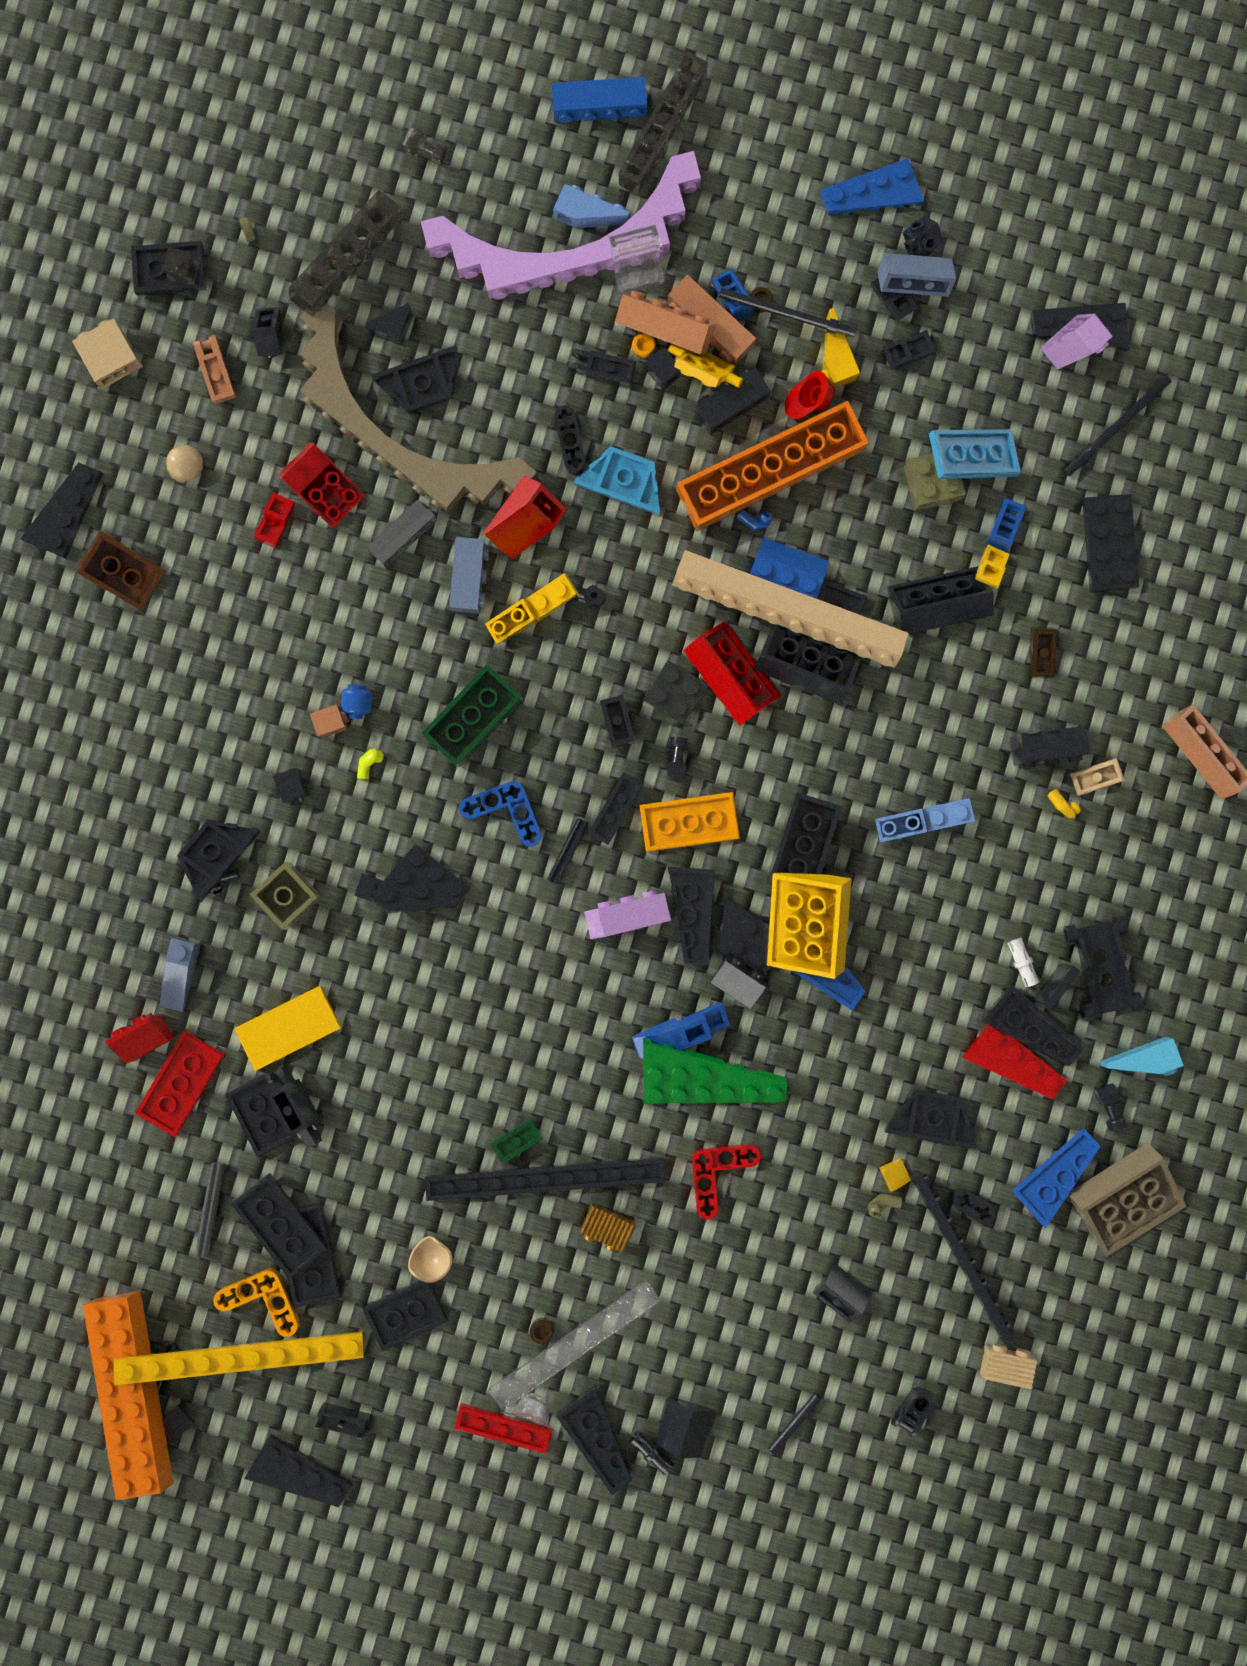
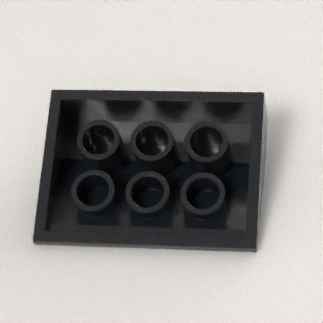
M772 624L754 670L842 705L850 691L862 657L848 650L839 649L824 641H817L805 634L793 632L789 628Z

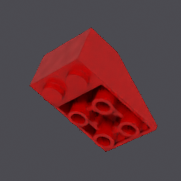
M309 442L277 475L332 529L365 496L312 442Z
M524 475L483 534L510 559H513L552 531L567 509L541 483Z

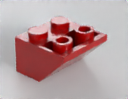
M149 1013L131 1021L133 1026L130 1024L110 1033L112 1038L105 1042L126 1064H129L175 1039L162 1014L153 1016L152 1013Z

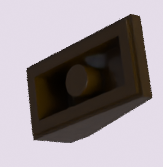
M1054 627L1030 628V676H1054L1058 629Z

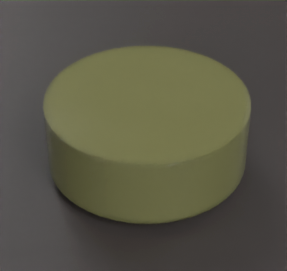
M249 218L239 219L247 243L255 241L256 236Z

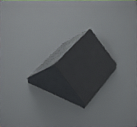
M669 1396L655 1443L679 1459L701 1457L715 1410Z

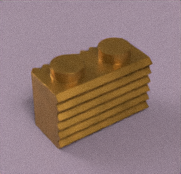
M592 1203L580 1228V1233L584 1234L583 1238L589 1242H602L605 1244V1248L613 1253H618V1251L624 1253L635 1229L636 1222Z

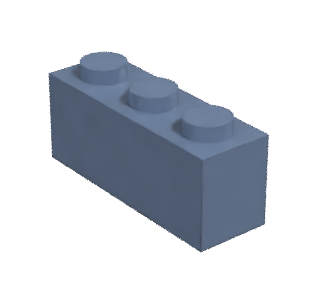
M884 253L877 271L881 292L949 297L956 281L952 258Z
M456 537L449 604V608L453 612L480 614V607L484 608L485 593H482V584L487 583V570H484V561L489 560L490 548L486 547L484 539Z

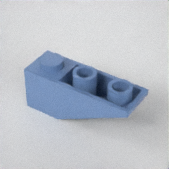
M564 184L553 209L554 219L574 228L624 225L629 220V212L622 205H612L605 202V199L601 196L589 195L576 185L569 186Z

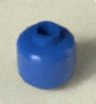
M348 684V688L343 689L341 692V710L348 713L349 718L363 719V714H369L372 710V692L367 689L366 685Z

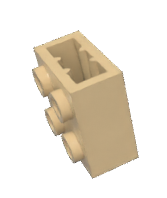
M114 318L102 321L98 327L91 331L80 333L72 341L94 382L101 389L143 367L123 329Z

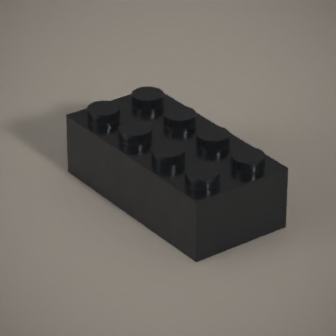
M799 792L793 794L765 884L772 885L773 873L821 875L842 806Z

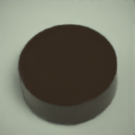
M757 287L750 294V297L770 303L773 302L771 291L765 287ZM754 308V311H755V312H758V313L766 312V311H762V310H759V309Z
M538 1318L532 1322L530 1337L534 1342L545 1344L552 1339L554 1327L550 1320Z

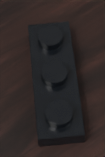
M623 772L588 834L609 845L644 783Z

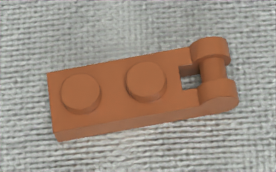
M216 335L208 337V340L202 342L200 340L194 341L193 345L213 404L235 398L236 394ZM212 349L213 353L205 355V351Z

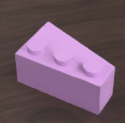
M1083 314L1074 317L1040 348L1053 365L1060 369L1094 352L1100 353L1109 345L1107 341L1113 336L1095 314Z
M656 890L642 893L643 898L634 899V895L620 898L621 903L612 905V901L598 903L597 909L584 911L590 939L606 937L671 921L665 893L656 894Z

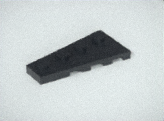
M1126 303L1032 310L1030 313L1032 336L1051 339L1077 315L1095 314L1113 336L1107 341L1109 345L1106 348H1119L1120 351L1126 352L1130 349Z
M78 462L20 540L66 559L103 473Z
M668 867L684 963L709 965L715 870Z
M1009 985L981 1019V1022L1065 1066H1070L1084 1049L1013 985Z

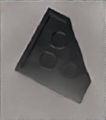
M415 844L372 893L369 899L387 914L404 911H426L437 908L448 909L455 908L471 888Z

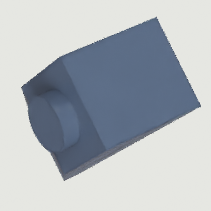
M180 937L171 938L164 965L160 1007L184 1012L202 943Z

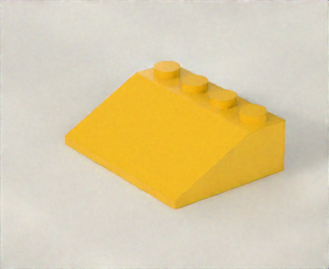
M773 873L767 966L833 979L845 971L852 879L820 874Z

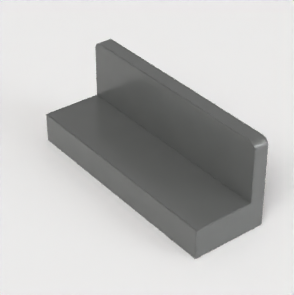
M417 500L373 540L367 548L387 568L437 522V519L429 509H426Z

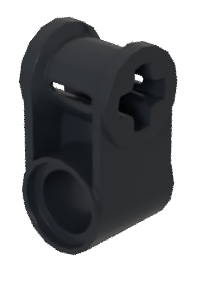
M922 1387L913 1388L892 1417L891 1424L900 1426L912 1438L919 1433L923 1423L932 1412L933 1402L928 1391ZM919 1398L926 1399L925 1403L922 1405L915 1404L916 1400Z

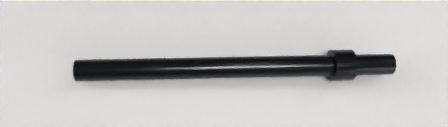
M721 288L719 298L826 329V332L836 335V333L852 338L856 335L857 328L840 324V321L830 318V320L724 288Z
M1164 376L1088 448L1082 449L1075 455L1076 459L1063 470L1064 473L1070 477L1082 465L1085 466L1092 460V456L1172 382L1168 376Z

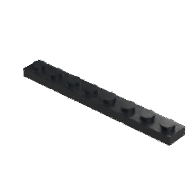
M918 1170L913 1171L909 1176L1001 1341L1007 1348L1015 1345L1016 1343L1012 1337L1015 1335L1012 1326L1008 1321L1004 1323L1000 1316L1004 1313L997 1300L992 1301L989 1293L992 1291L985 1279L980 1280L977 1274L980 1271L978 1265L973 1258H968L965 1253L968 1248L961 1236L957 1238L953 1231L956 1229L954 1222L950 1216L945 1217L941 1209L944 1208V1204L938 1195L934 1196L930 1187L933 1185L926 1173L922 1175Z

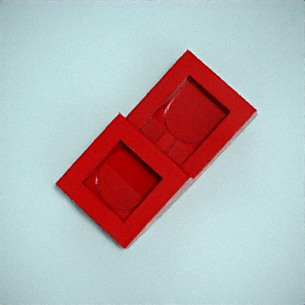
M273 492L263 510L264 516L253 535L254 539L276 548L289 522L295 501Z

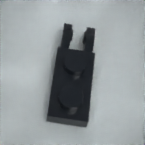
M572 349L571 355L573 357L588 360L587 366L569 363L567 368L569 371L631 387L636 367L635 361L592 350L589 352Z

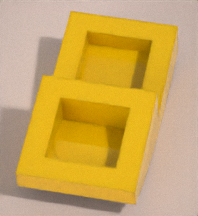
M987 545L975 579L997 589L1010 554Z

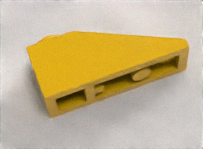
M834 308L829 309L827 320H830V318L838 320ZM825 329L821 372L825 373L828 382L835 388L856 381L860 372L845 335L836 333V335L830 334Z

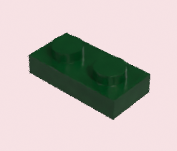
M529 1118L492 1141L490 1145L501 1163L504 1164L541 1141L544 1137L532 1118Z

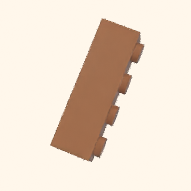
M686 275L668 294L667 304L669 308L674 309L675 306L688 310V315L696 317V314L710 318V323L716 325L709 347L714 346L720 352L719 355L723 360L731 362L736 366L754 347L756 338L689 275Z
M632 290L631 293L622 295L615 319L616 323L698 354L707 353L716 326L709 322L710 318L696 314V317L688 315V310L675 306L674 309L666 306L667 302L653 298V301L645 299V294Z
M1194 704L1175 713L1162 726L1221 800L1239 793L1247 785V770Z

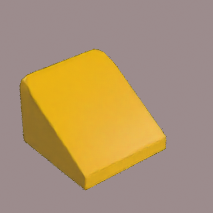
M901 1158L879 1167L891 1192L911 1181Z

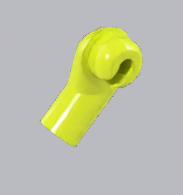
M372 748L360 757L357 779L369 780L370 766L375 762L380 763L383 760L384 755L381 750Z

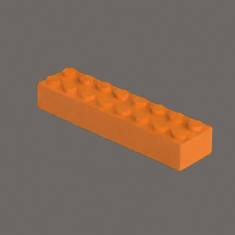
M846 401L678 482L676 491L697 532L865 451L869 442L849 402Z
M141 1290L96 1298L83 1304L115 1499L122 1500L161 1494L174 1482L156 1381L114 1386V1358L151 1354Z

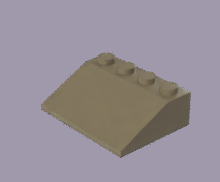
M1149 1143L1138 1148L1068 1194L1076 1211L1106 1257L1186 1207L1164 1158Z

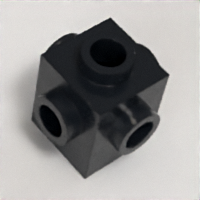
M926 216L913 222L909 228L902 232L905 239V249L909 254L916 256H929L933 250L944 243L938 222Z

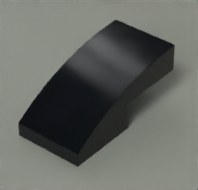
M879 278L870 284L881 302L897 321L918 309L911 294L881 292Z
M927 330L907 339L903 337L882 347L891 370L936 353Z
M179 1404L162 1419L167 1447L194 1423L192 1418Z

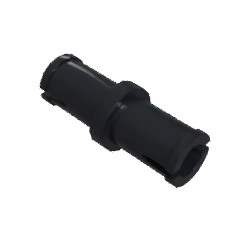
M636 1431L634 1435L640 1442L631 1436L629 1443L644 1455L643 1459L646 1462H651L663 1475L668 1474L670 1471L663 1463L672 1469L674 1462L659 1450L660 1447L656 1443H651L641 1431Z

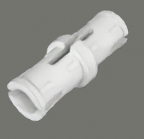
M1017 938L1008 942L1007 944L1015 961L1014 966L1018 968L1024 986L1030 987L1038 984L1040 981L1032 965L1033 959L1029 957L1023 939Z

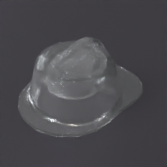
M536 1393L524 1395L512 1413L500 1411V1413L522 1417L544 1427H552L548 1424L549 1401Z

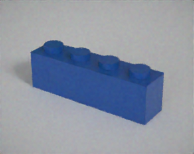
M645 77L551 83L554 122L570 123L572 120L591 122L601 118L616 120L619 117L636 119L647 115Z

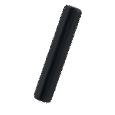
M579 818L576 819L547 877L548 881L559 884L588 826L586 821Z

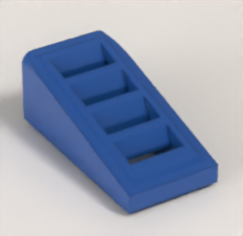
M732 269L711 279L718 295L721 288L730 291L736 289L734 292L749 296ZM729 281H732L731 284H729V285H727V286H725V287H722V286H721V285H723V284H725V283H727V282H729ZM720 298L726 311L738 322L754 314V308L736 302L732 303V301Z
M1004 498L986 545H991L1007 553L1014 542L1027 506ZM1005 510H1010L1012 512L1017 513L1018 515L1015 516L1013 514L1005 512ZM1002 518L1014 522V524L1004 521ZM1001 527L1005 530L1010 531V533L1000 530L998 528Z

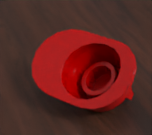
M814 371L790 390L785 400V412L792 419H801L812 411H822L831 403L836 388L828 382L825 373Z

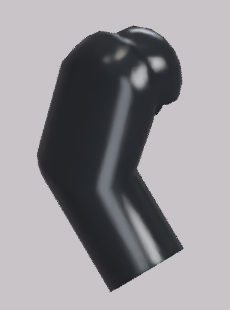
M238 868L231 869L224 875L210 892L213 897H219L229 882L240 880Z

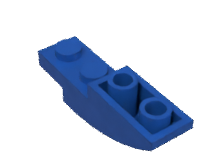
M718 1002L678 1021L675 1018L665 1021L632 1036V1040L638 1057L642 1059L643 1038L650 1039L651 1043L662 1046L663 1044L672 1045L673 1049L683 1050L712 1039V1033L726 1028L730 1024L724 1005Z

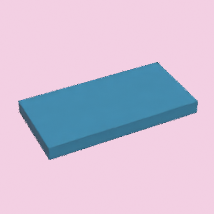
M1011 429L933 430L929 433L938 479L1017 477L1021 474Z

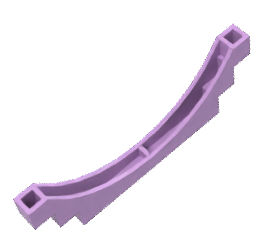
M694 151L672 156L658 187L634 216L623 226L600 240L571 250L552 253H529L496 247L467 234L444 216L421 221L430 258L445 257L448 253L453 252L459 277L470 279L476 277L479 273H483L489 299L494 298L498 300L507 297L511 293L517 292L522 294L528 292L530 288L538 286L546 288L557 281L569 282L577 276L584 274L585 276H592L600 270H615L623 264H638L646 258L653 257L657 259L665 256L666 253H669L670 248L665 225L675 226L685 220V207L681 193H692L697 188H700L701 176Z

